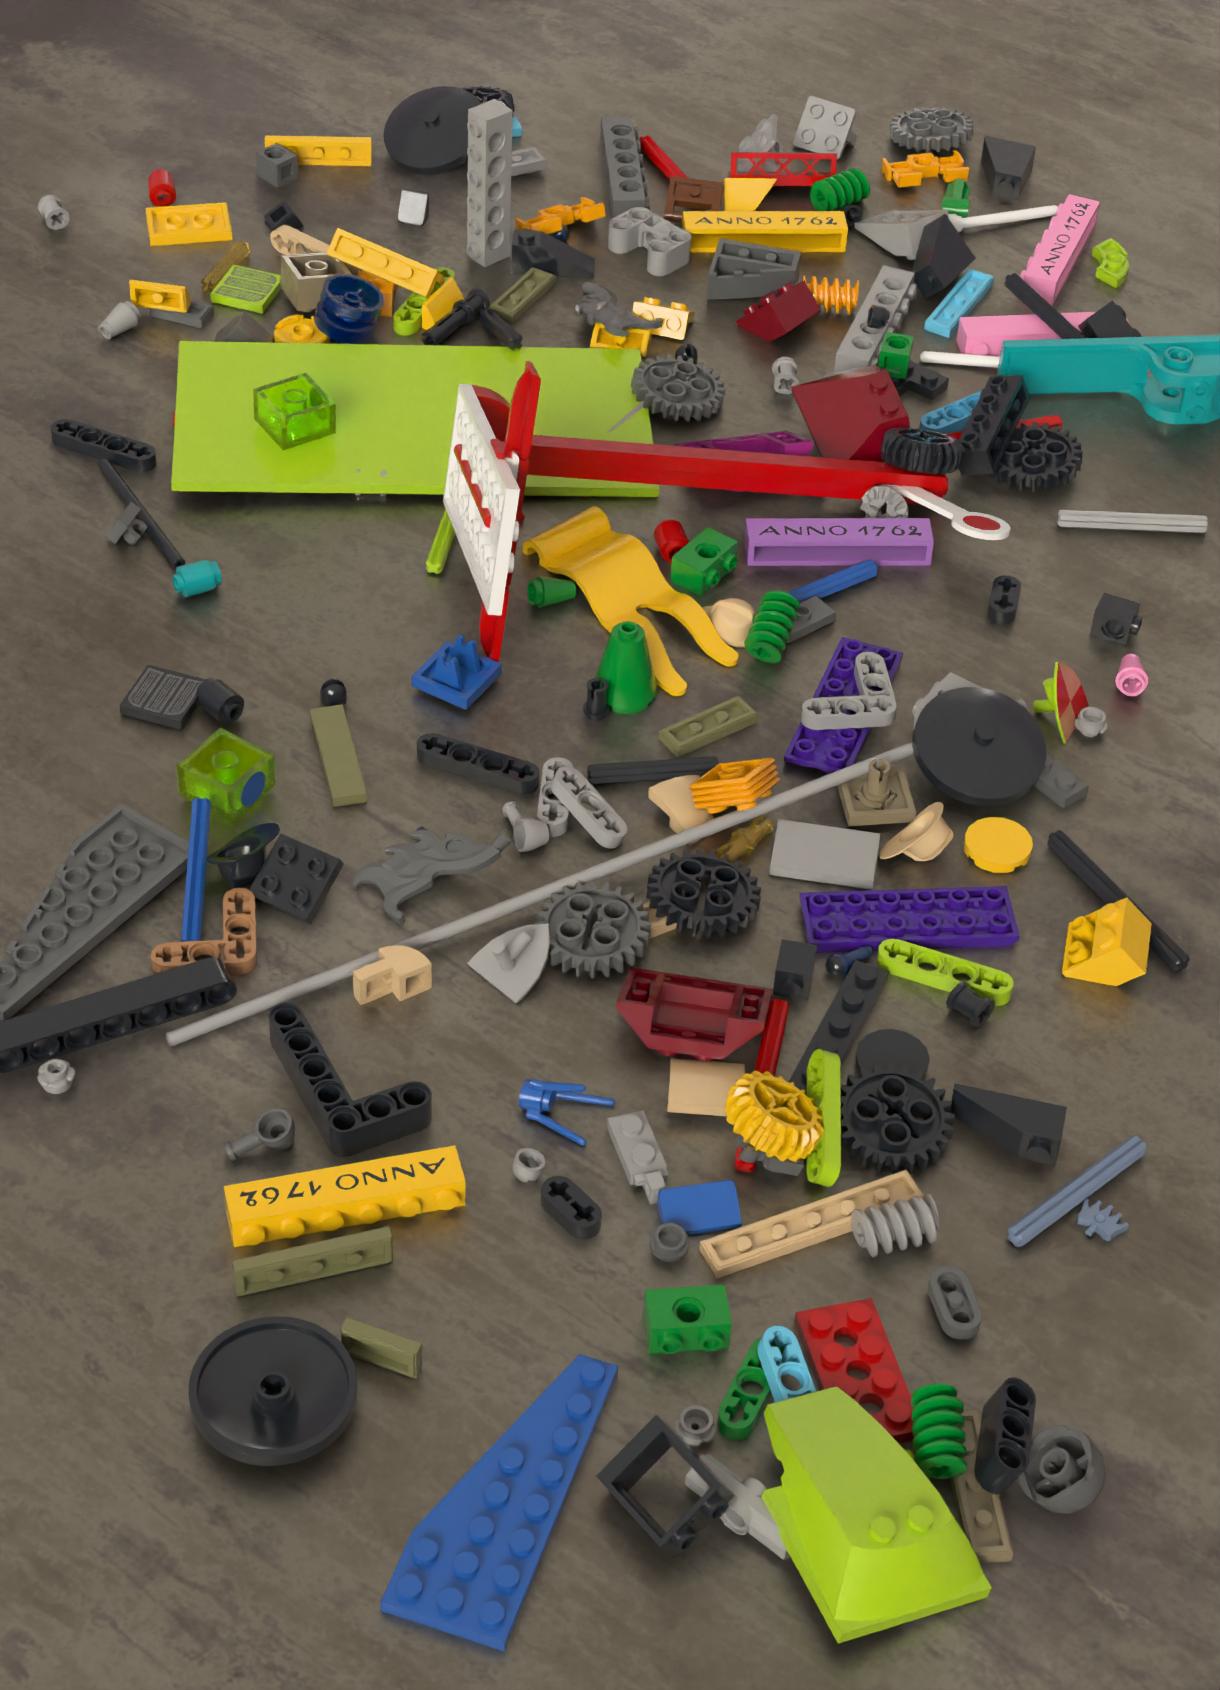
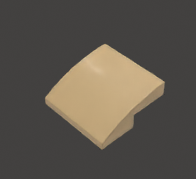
M671 1058L667 1112L727 1117L728 1115L723 1110L726 1105L725 1100L728 1097L727 1093L732 1085L744 1075L745 1064Z

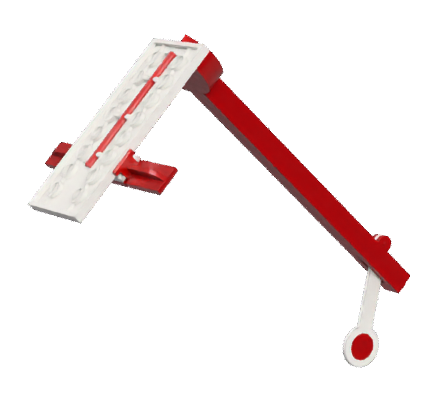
M530 361L525 362L524 373L516 383L511 405L503 396L491 389L468 384H459L443 503L482 598L479 620L480 643L487 658L496 662L500 660L510 593L509 585H511L520 521L525 519L522 506L527 475L862 500L867 490L872 487L886 486L897 491L905 499L906 503L921 504L951 519L953 528L965 535L985 540H1002L1010 534V525L1002 519L984 513L969 512L944 500L943 496L947 494L949 488L948 478L945 474H923L895 468L886 462L533 435L541 378Z

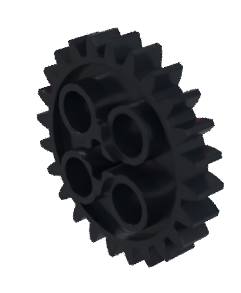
M1033 422L1031 427L1021 423L1020 429H1015L995 473L991 474V477H998V483L1008 481V488L1019 485V491H1022L1025 487H1030L1032 492H1035L1036 487H1041L1044 491H1047V485L1059 488V481L1068 484L1069 477L1075 478L1076 471L1081 470L1083 454L1081 443H1076V436L1069 437L1068 430L1060 433L1059 426L1048 429V423H1045L1042 427H1038L1036 422Z
M685 849L683 850L682 857L671 853L670 861L661 858L659 866H653L652 874H649L646 898L650 899L649 907L657 909L656 917L667 916L666 925L679 924V932L690 928L692 936H696L699 931H704L706 937L710 938L712 931H716L721 937H725L726 929L736 934L739 926L747 928L749 920L755 919L761 900V887L757 886V877H750V868L740 869V860L730 863L728 862V854L717 858L714 850L707 856L703 854L701 849H697L696 855H691ZM705 875H710L704 908L702 911H698L697 906Z
M889 1062L887 1070L882 1071L881 1067L874 1063L871 1074L861 1067L858 1078L850 1074L848 1075L846 1085L841 1084V1148L851 1146L849 1155L851 1159L859 1155L863 1156L862 1166L864 1168L871 1162H875L877 1173H880L886 1165L890 1166L892 1174L897 1173L899 1166H903L909 1174H912L915 1163L925 1170L929 1159L937 1162L940 1151L946 1152L954 1131L955 1114L950 1113L952 1101L944 1100L946 1090H933L936 1079L931 1078L924 1082L921 1080L923 1071L919 1070L914 1075L909 1074L907 1064L902 1067L901 1071H896L893 1062ZM889 1139H894L898 1142H892Z

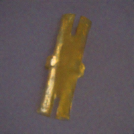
M760 815L756 817L745 828H739L734 831L731 839L715 850L716 857L721 858L728 854V862L732 863L740 859L744 854H751L755 851L756 844L773 832L772 822L767 818L760 824L765 819V816Z

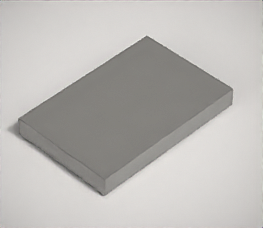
M778 819L769 875L872 890L880 833Z

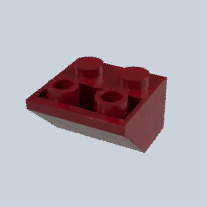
M805 281L796 285L789 282L777 289L779 294L776 295L775 291H772L760 298L761 305L755 302L742 310L745 315L735 322L739 327L770 342L788 333L821 309Z

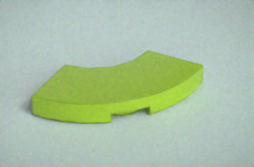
M1112 238L1093 247L1092 256L1100 263V266L1096 269L1095 277L1115 288L1119 287L1128 276L1130 264L1127 259V252Z

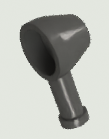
M269 1109L257 1119L255 1131L231 1143L229 1141L224 1143L225 1150L231 1161L261 1144L277 1150H285L294 1142V1121L284 1109Z

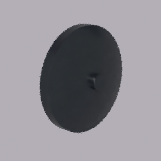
M449 86L432 87L409 96L392 111L385 124L383 137L390 158L400 168L421 175L447 172L468 161V109L480 105V101L466 90Z
M963 687L939 694L921 711L912 736L913 753L925 777L946 795L972 805L998 806L1023 797L1038 781L1046 761L1045 738L1034 717L1022 705L1010 697L985 688Z
M279 1316L249 1320L221 1333L199 1355L189 1380L191 1415L203 1438L217 1451L227 1457L260 1466L291 1464L323 1451L343 1433L351 1421L358 1394L357 1374L353 1360L345 1346L333 1334L309 1321Z

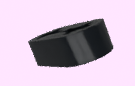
M1008 575L998 576L994 579L988 607V618L994 623L1005 625L1015 620L1021 590V583L1018 579Z
M553 1176L542 1184L541 1206L569 1234L579 1239H590L599 1233L602 1219L600 1207L572 1180L563 1176Z

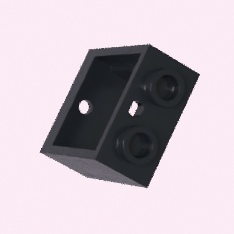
M657 1415L596 1476L655 1543L673 1557L690 1549L697 1541L698 1533L709 1522L719 1519L726 1512L729 1506L728 1502L735 1496L676 1431ZM673 1447L710 1486V1489L666 1532L629 1490Z

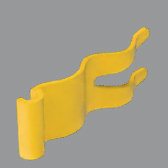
M592 506L523 543L522 551L524 554L529 556L534 552L538 553L540 566L552 573L564 574L577 583L585 594L597 619L610 633L615 625L625 621L634 622L644 629L656 683L670 695H684L687 691V683L673 668L664 645L652 623L645 616L637 612L639 608H649L674 616L688 629L695 641L708 656L727 667L735 666L738 663L739 654L722 640L702 607L692 597L677 592L667 583L652 554L639 539L629 534H620L612 531L606 514L599 507Z

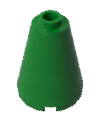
M625 621L613 627L595 678H601L600 689L602 688L603 680L608 683L606 702L612 707V712L618 714H633L644 711L648 708V703L652 700L655 701L657 698V683L644 629L631 621Z

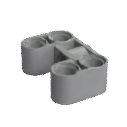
M635 207L609 221L608 249L614 253L621 254L637 247H645L648 249L647 271L655 276H665L689 263L692 236L688 231L659 217L649 209Z

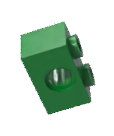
M706 527L672 557L670 582L702 596L711 587H715L719 580L728 572H732L736 568L739 561V556L737 555L738 541Z
M725 1284L645 1290L643 1318L649 1354H674L679 1351L693 1350L715 1351L729 1348L732 1322Z

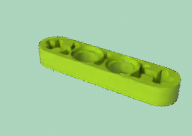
M445 267L435 268L445 277L443 284L450 277L455 280V272L452 269ZM435 283L431 295L442 285ZM413 292L393 315V329L397 334L404 336L412 335L422 327V304L428 298Z
M887 939L879 945L877 965L880 969L889 971V974L951 993L956 985L961 982L955 979L953 975L963 973L971 978V980L966 981L970 984L971 989L983 998L990 997L993 999L995 1006L1004 1005L1011 999L1014 981L1006 972L899 939ZM931 963L937 969L932 971L923 970L919 967V964Z
M817 1049L811 1055L807 1066V1097L816 1101L815 1107L820 1108L822 1111L819 1116L823 1118L824 1132L816 1148L807 1156V1178L809 1182L830 1187L836 1182L841 1168L840 1057L838 1054Z

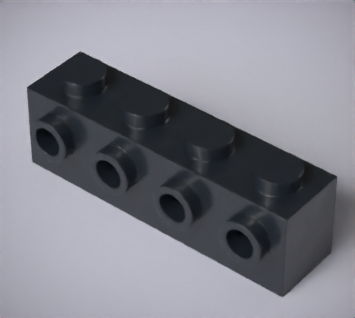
M997 375L989 378L959 438V441L962 443V459L958 467L961 475L995 473L1030 400L1023 375Z

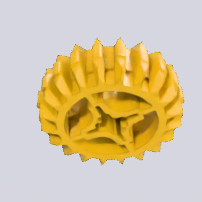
M753 1071L751 1074L744 1073L727 1093L728 1097L725 1100L726 1105L723 1109L728 1115L726 1121L734 1125L733 1132L740 1134L744 1138V1143L752 1144L755 1147V1151L761 1150L769 1158L774 1155L783 1162L786 1159L796 1162L799 1158L805 1159L808 1154H811L820 1141L824 1132L823 1118L819 1116L822 1113L821 1109L815 1107L816 1101L808 1098L805 1095V1090H799L794 1086V1082L789 1083L785 1081L781 1075L773 1077L767 1071L763 1074L758 1071Z

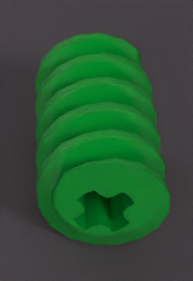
M851 168L814 182L810 190V199L817 211H835L836 208L840 209L844 205H851L861 199L868 198L870 195V184L866 175L860 169Z
M776 590L769 591L763 595L761 604L756 611L757 614L752 621L753 624L748 631L749 634L744 641L748 653L757 660L768 664L780 662L782 658L781 653L786 648L785 643L790 638L789 632L793 630V622L798 617L796 611L801 609L800 603L795 597L784 591Z
M924 1385L917 1388L911 1395V1406L913 1407L912 1421L914 1422L912 1425V1435L914 1436L913 1451L915 1452L913 1460L926 1477L950 1479L962 1476L967 1472V1463L963 1460L966 1457V1447L963 1445L966 1435L962 1430L965 1426V1418L961 1415L964 1412V1403L960 1399L955 1398L957 1390L952 1385Z

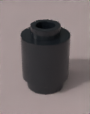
M208 678L199 685L196 697L200 706L219 722L228 724L236 721L242 715L244 699L222 680Z

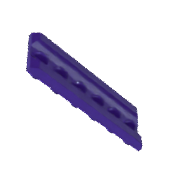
M842 637L813 698L860 696L854 676L856 657L863 652H874L883 657L892 685L900 668L903 653ZM874 686L868 687V689H869V690H872V691H882V690H883V689H881V688H879V687H874ZM852 710L841 711L842 713L847 715L856 714V712ZM800 722L784 755V761L800 766L814 767L826 773L841 770L856 764L872 727L812 730Z
M1007 886L804 892L799 895L808 944L817 945V953L850 952L867 945L873 951H878L879 945L887 939H899L929 949L1006 947L1019 941L1020 937Z

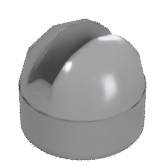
M520 1149L517 1151L513 1161L514 1175L522 1182L537 1180L545 1166L544 1156L535 1149Z

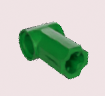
M955 179L954 182L948 184L946 195L943 196L941 210H948V214H956L962 218L968 217L970 186L965 183V180Z

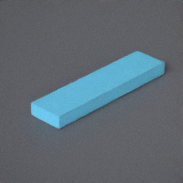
M969 269L927 318L924 330L950 338L959 326L960 317H967L993 286L994 277Z

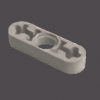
M560 757L547 760L543 765L537 820L548 825L549 837L561 836L568 828L569 810L560 800H551L547 797L550 794H554L550 785L557 770L561 767L573 768V764L569 760ZM550 813L557 814L555 821H550Z
M572 767L559 768L550 785L552 792L597 843L606 848L618 847L627 833L626 823L578 770ZM581 803L593 806L596 811L587 810Z

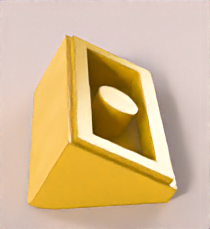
M450 277L422 304V329L428 330L436 322L452 311L455 302L464 300L454 278Z
M138 280L129 281L131 303L136 307L187 313L191 305V297L185 286Z
M595 322L589 348L640 349L641 358H645L652 340L651 331L630 328L625 329V331H628V337L616 336L608 333L603 324Z

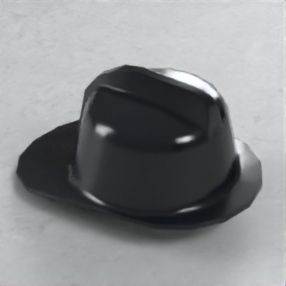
M264 823L245 830L224 847L210 854L207 857V862L217 864L228 884L232 888H239L256 878L266 860V845L279 834L280 827L276 823Z

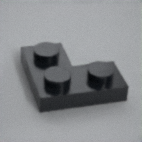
M912 360L910 361L906 379L891 377L899 397L907 390H910L930 400H934L947 389L949 382L948 377L918 365Z

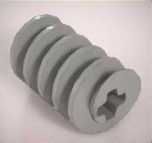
M927 1193L923 1196V1199L919 1196H913L908 1202L900 1199L894 1205L883 1203L879 1209L876 1206H869L864 1212L855 1209L852 1212L851 1223L857 1244L860 1247H866L871 1257H876L878 1255V1244H881L885 1253L890 1254L893 1251V1241H896L899 1249L903 1251L907 1249V1238L909 1237L915 1247H920L922 1245V1234H925L930 1244H934L937 1240L936 1231L939 1228V1216L933 1197Z

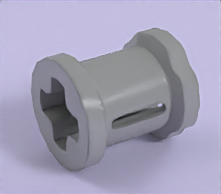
M46 195L40 199L38 211L45 217L46 224L50 229H63L68 225L70 220L69 213L62 207V202L57 196Z
M781 357L772 365V373L775 376L774 389L779 394L790 395L792 394L791 386L799 384V378L796 375L798 368L794 359Z

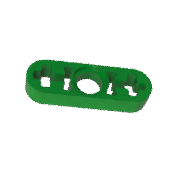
M761 1337L752 1343L718 1410V1430L724 1437L730 1440H743L752 1434L772 1395L764 1370L760 1368L761 1362L757 1346ZM772 1341L771 1347H777L775 1341ZM778 1347L780 1353L782 1354L785 1348ZM748 1381H754L759 1383L764 1390L759 1394H748L741 1388V1385ZM739 1405L744 1407L743 1419H739L737 1423L731 1422L730 1419L736 1416Z

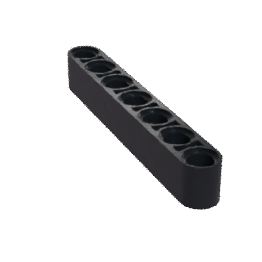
M211 957L1 1021L0 1073L17 1070L224 1005L236 995V985L223 960Z

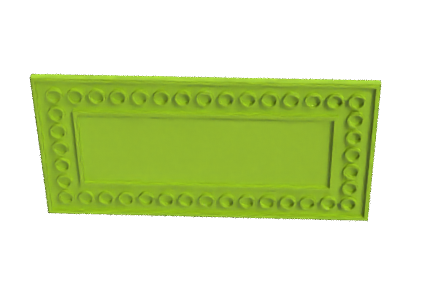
M179 341L171 479L172 491L444 495L459 384L477 385L491 389L503 396L511 405L516 383L524 373L526 361L533 363L541 378L533 435L653 444L648 408L643 407L616 429L608 432L642 402L636 401L637 395L632 394L633 387H631L635 367L638 368L639 363L642 362L640 349L521 347L518 349L516 347L511 350L508 347ZM315 387H319L327 398L329 405V416L327 419L322 418L315 407L313 400V390ZM382 470H386V477L381 476ZM527 475L524 496L659 497L660 488L657 484Z

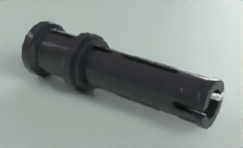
M477 288L470 290L464 300L455 302L450 313L422 333L421 336L423 337L421 339L425 345H438L461 325L473 322L475 316L482 309L486 311L489 308L490 302L487 295Z

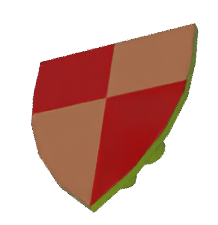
M1055 662L1054 678H1048L1043 681L1048 699L1034 700L1033 710L1036 713L1055 712L1062 741L1067 743L1076 727L1075 720L1078 719L1080 711L1088 707V702L1080 679L1074 670L1067 664Z

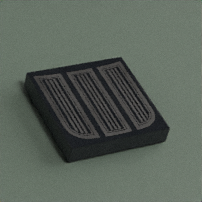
M147 665L121 702L120 714L181 730L199 704L196 691L199 685L206 679Z

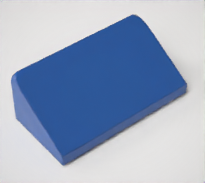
M733 1180L667 1188L658 1192L657 1210L661 1224H678L687 1235L742 1226L737 1192Z

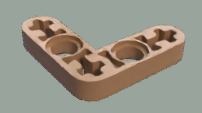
M234 888L226 892L223 897V940L167 942L155 946L150 955L153 973H161L196 962L195 958L204 954L223 960L230 975H243L253 971L257 965L254 894L246 888ZM236 904H243V913H236ZM236 927L249 929L247 933L241 935L231 932ZM237 948H244V958H237ZM187 957L188 962H184L183 958ZM165 959H171L170 962H164Z

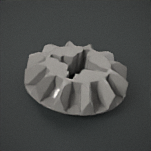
M875 486L867 490L862 497L863 503L860 509L866 512L865 518L908 517V506L905 499L892 488ZM886 502L887 509L886 513L883 514L880 510L881 506L884 505Z

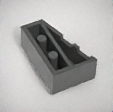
M720 238L708 273L707 300L763 297L772 291H775L776 295L779 294L777 289L785 284L792 282L793 285H796L798 283L801 252Z

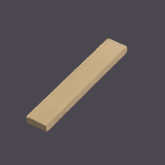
M906 1169L700 1241L699 1250L714 1276L718 1279L853 1231L851 1217L855 1209L862 1210L863 1212L869 1206H876L879 1209L883 1203L894 1205L897 1200L903 1199L908 1202L913 1196H919L923 1199L924 1195Z

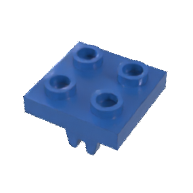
M460 634L456 638L455 644L446 641L411 676V684L419 690L467 710L502 674V664L478 654L475 640L471 639L466 644L465 637Z

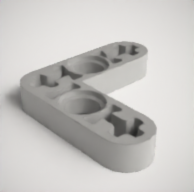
M874 652L859 654L855 660L854 676L860 696L808 699L802 704V724L812 730L884 727L892 724L896 716L897 703L883 657ZM874 686L879 687L883 690L872 691L869 690L868 687ZM852 710L855 711L856 714L847 715L842 713L841 711Z

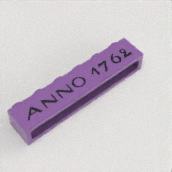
M746 518L744 534L747 566H853L868 559H871L877 566L931 565L934 545L929 518Z

